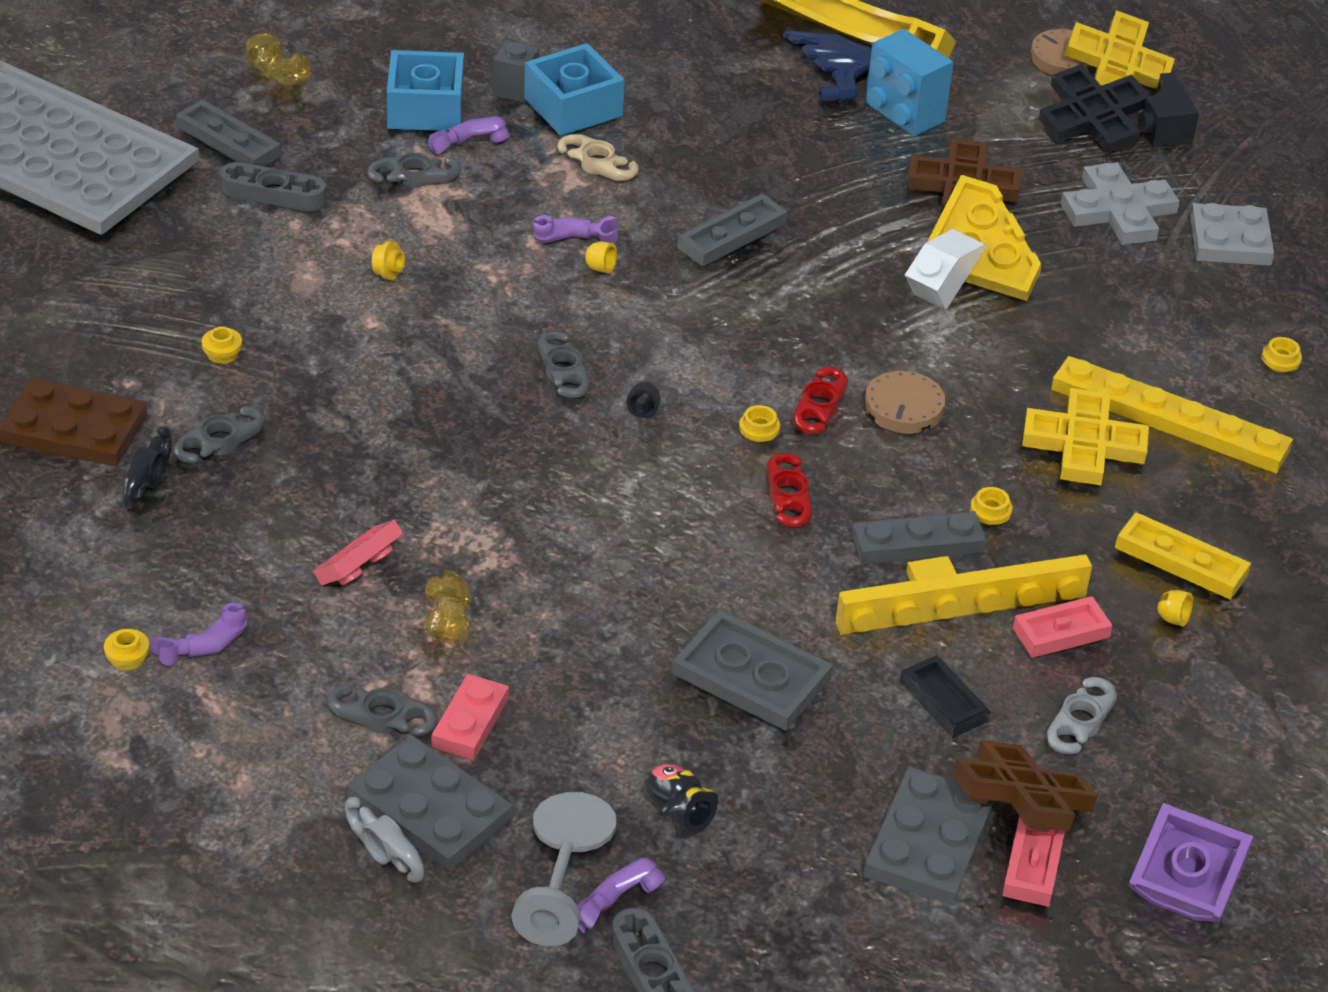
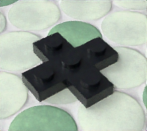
M1083 64L1052 75L1051 87L1063 101L1040 109L1039 120L1057 142L1089 131L1107 153H1111L1139 141L1140 131L1127 115L1143 110L1145 99L1150 95L1132 74L1102 86Z

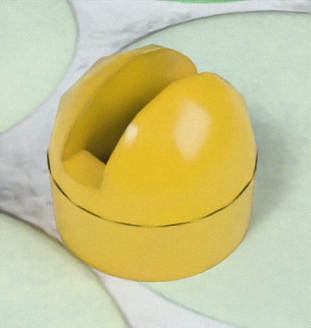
M603 241L591 244L585 253V261L589 268L597 272L611 273L617 261L616 245Z
M1170 590L1163 593L1161 601L1157 605L1158 614L1164 621L1184 627L1189 621L1192 612V593L1180 590Z

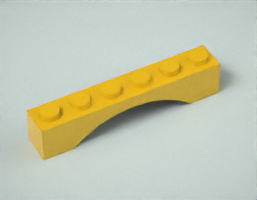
M760 0L765 4L869 45L901 29L907 30L947 58L950 57L956 40L945 29L913 17L892 13L858 0Z

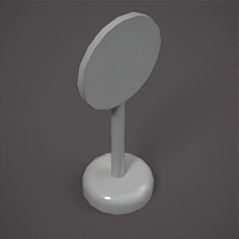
M565 792L550 796L541 802L533 813V830L538 838L548 846L560 851L549 887H534L526 890L515 901L511 915L513 926L522 937L531 943L541 946H560L568 943L576 936L580 923L579 908L569 895L560 890L571 852H585L597 849L610 841L616 831V813L610 804L597 796L583 792Z

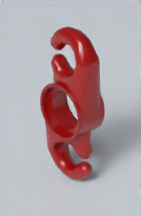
M823 367L817 370L816 377L804 387L802 397L794 411L792 419L797 430L807 434H818L825 430V423L836 415L838 406L846 391L848 378L845 372L834 367ZM825 377H832L837 381L827 382L822 381L821 379ZM814 397H822L830 400V402L817 403L812 401L811 399ZM813 418L820 420V422L810 424L804 420Z
M791 453L774 454L767 462L770 500L778 512L777 521L790 528H799L805 526L812 517L809 481L803 474L802 468L799 467L802 464L799 457ZM782 463L791 464L795 468L793 470L784 469L778 465ZM792 486L797 488L799 492L785 493L779 488ZM785 510H793L801 515L791 517L783 512Z

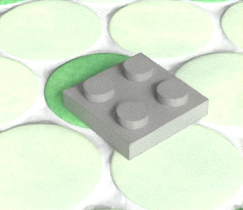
M1192 203L1190 219L1196 261L1272 266L1274 249L1267 208H1259L1252 205L1230 206L1217 203Z

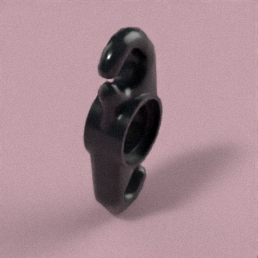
M166 426L159 427L157 434L160 436L153 437L148 448L139 447L133 456L131 467L123 485V504L127 509L136 508L138 506L136 500L143 497L146 488L157 487L162 478L172 446L171 431Z

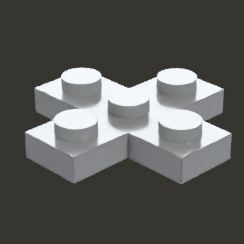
M1117 162L1085 166L1083 168L1082 180L1088 189L1062 193L1060 204L1073 227L1108 222L1120 243L1125 245L1156 241L1159 227L1152 217L1177 214L1180 201L1166 180H1151L1131 184Z

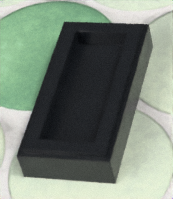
M938 655L901 670L900 682L952 738L989 722L991 711Z

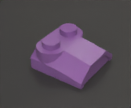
M1163 803L1130 879L1129 887L1148 902L1197 921L1220 922L1236 882L1243 872L1253 836Z

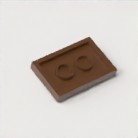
M30 378L0 425V443L117 467L148 414L147 402Z

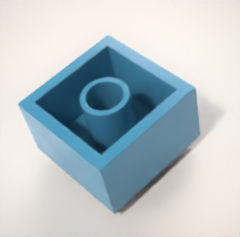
M901 29L872 43L865 102L904 130L916 136L945 122L954 62L907 30Z
M588 43L525 62L524 99L560 136L623 116L625 80Z
M391 50L387 83V129H400L403 131L413 129L446 130L448 132L449 128L460 124L464 93V53Z

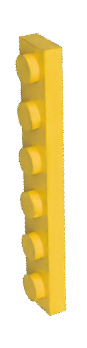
M1068 356L1053 377L1051 387L1053 391L1069 396L1070 388L1111 393L1109 411L1144 425H1149L1152 428L1275 474L1278 473L1292 447L1293 438L1272 429H1266L1234 415H1228L1196 401H1190L1158 387H1152L1128 378L1123 374L1090 364L1085 360Z
M1085 554L839 592L835 623L840 635L1082 598L1086 597L1092 565Z

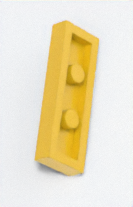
M1135 512L1117 535L1115 548L1230 600L1249 575L1251 563L1137 512Z

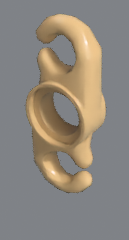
M569 134L563 136L558 141L557 148L559 153L562 154L567 151V145L579 147L577 149H570L568 155L571 158L580 160L582 169L590 174L601 175L613 181H627L634 178L639 171V167L634 161L629 163V170L616 168L627 165L628 160L625 157L616 155L613 145L606 141L595 140L583 134ZM592 156H602V157H605V158L596 159V158H591V157H592Z

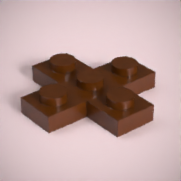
M951 138L948 159L920 155L911 156L907 188L918 189L923 192L934 191L944 193L941 214L961 175L997 185L1003 196V202H1018L1022 169L985 164L987 142Z
M981 740L976 754L978 760L957 758L951 773L969 799L984 804L990 803L991 800L1009 802L1020 815L1023 823L1030 829L1038 832H1049L1050 829L1070 831L1075 818L1073 810L1092 812L1098 797L1080 773L1039 768L1023 746Z

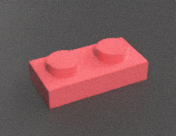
M395 519L373 526L312 572L321 586L337 580L340 585H344L363 573L360 566L367 560L373 563L389 554L393 550L390 543L403 535V532Z
M1093 596L1016 615L1013 622V630L1032 658L1110 638L1113 626Z
M467 673L431 735L432 748L474 761L509 699V686Z
M1019 817L1002 896L1047 907L1050 906L1065 831L1050 829L1049 832H1038L1027 827L1023 823L1022 818Z

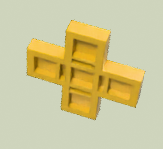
M1117 10L1112 18L1108 33L1076 22L1064 54L1070 58L1097 67L1094 78L1101 86L1132 74L1140 84L1156 90L1160 74L1171 73L1175 58L1142 47L1149 22Z
M1070 388L1067 413L1027 408L1022 446L1063 452L1061 480L1101 485L1105 459L1145 464L1149 425L1108 420L1111 393Z

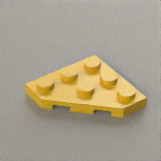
M961 175L928 241L954 229L984 243L986 249L964 282L1027 301L1040 275L1041 262L1035 252L1032 253L1025 241V234L1013 213L1010 214L997 185Z

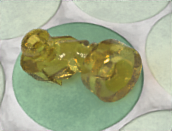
M264 33L254 35L247 40L245 44L247 61L250 65L257 67L263 76L277 80L281 86L301 84L306 82L311 76L309 61L305 55L299 58V53H295L287 60L282 59L281 42L276 36Z
M445 570L442 578L434 576L426 583V596L432 600H438V607L427 613L423 630L441 638L464 642L467 639L471 624L464 615V608L469 607L470 601L468 584L456 572Z

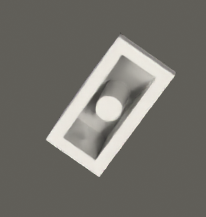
M954 229L925 243L905 274L913 294L947 310L986 249L985 244Z

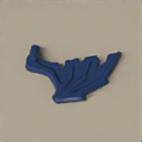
M793 30L783 32V36L792 43L807 44L802 47L801 51L808 58L815 59L814 63L821 67L823 71H834L832 78L835 80L836 86L819 88L818 96L820 102L837 100L840 104L853 101L858 96L856 79L869 72L872 50L870 46L856 44L837 34L829 35Z

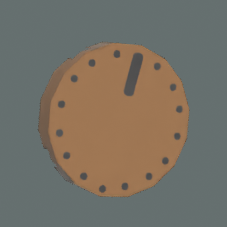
M1048 30L1040 33L1033 39L1031 60L1043 73L1052 76L1080 64H1083L1091 74L1097 69L1095 66L1064 55L1072 30Z
M897 370L886 372L872 379L866 388L865 411L867 414L870 413L874 416V422L877 425L892 432L904 434L919 433L922 427L930 425L931 429L938 425L944 416L945 394L940 385L928 376L912 371Z

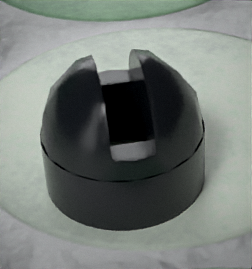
M639 382L632 387L627 397L626 403L629 411L640 418L653 416L660 405V392L658 388L649 382ZM643 393H645L648 395V397L645 399L643 404H641L637 400Z

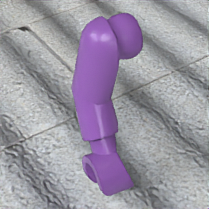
M499 116L470 119L449 128L448 132L441 130L432 133L429 136L428 143L434 155L444 151L451 143H461L473 136L489 133L492 143H498L509 137V131L505 126L506 122Z
M541 215L536 217L533 222L534 236L542 243H550L570 237L590 239L591 236H598L599 241L614 244L618 240L617 220L614 216H607L599 223H592L591 220L565 217L553 220L550 216Z
M228 603L222 608V617L204 633L186 635L185 639L179 640L155 637L152 639V652L159 655V660L166 666L176 664L179 655L187 654L188 657L218 654L246 629V610L239 603Z
M640 858L608 876L589 897L576 904L580 913L578 928L584 934L587 928L590 930L595 924L600 911L610 908L622 893L637 883L640 884V887L646 893L652 892L665 880V875L656 867V862L649 858Z

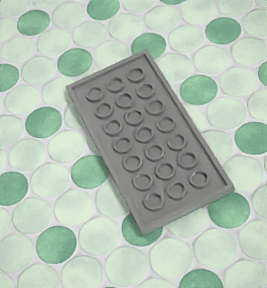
M0 60L1 189L103 235L199 161V149Z

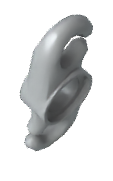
M1101 677L1086 678L1082 683L1083 687L1077 689L1075 694L1065 699L1061 710L1047 730L1048 744L1054 751L1065 755L1079 753L1082 749L1080 744L1087 742L1088 737L1098 733L1101 724L1117 699L1115 686L1110 681ZM1098 688L1105 695L1093 696L1088 694L1086 689ZM1083 710L1090 713L1093 719L1088 721L1078 720L1071 715V712ZM1072 735L1076 737L1077 742L1064 743L1058 736Z
M349 797L345 802L347 820L351 829L364 843L370 855L380 864H387L391 861L397 870L402 873H406L410 867L412 872H409L407 875L408 881L419 883L424 878L422 860L397 823L387 815L377 818L368 807L363 806L358 811L357 808L361 805V799Z

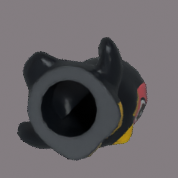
M675 764L659 765L651 771L647 780L648 795L654 803L661 807L658 812L659 816L673 814L678 827L679 837L688 838L706 828L713 820L718 806V795L711 789L701 788L699 780L694 777L691 771Z

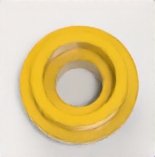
M386 241L384 244H378L372 254L374 273L381 275L385 280L396 279L405 266L404 252L395 241Z
M216 327L205 333L202 337V349L211 361L228 363L237 358L242 348V337L233 329Z
M1276 337L1271 339L1269 344L1263 348L1262 360L1273 371L1284 373L1296 370L1300 366L1302 354L1298 343L1286 337Z
M755 405L749 407L741 417L739 430L744 437L754 442L770 441L779 434L780 421L772 408L764 405Z
M997 487L982 488L973 497L970 505V511H975L979 521L987 525L1005 523L1010 519L1013 510L1009 495Z
M135 629L115 631L104 642L106 658L115 668L120 670H133L140 667L150 650L147 636Z

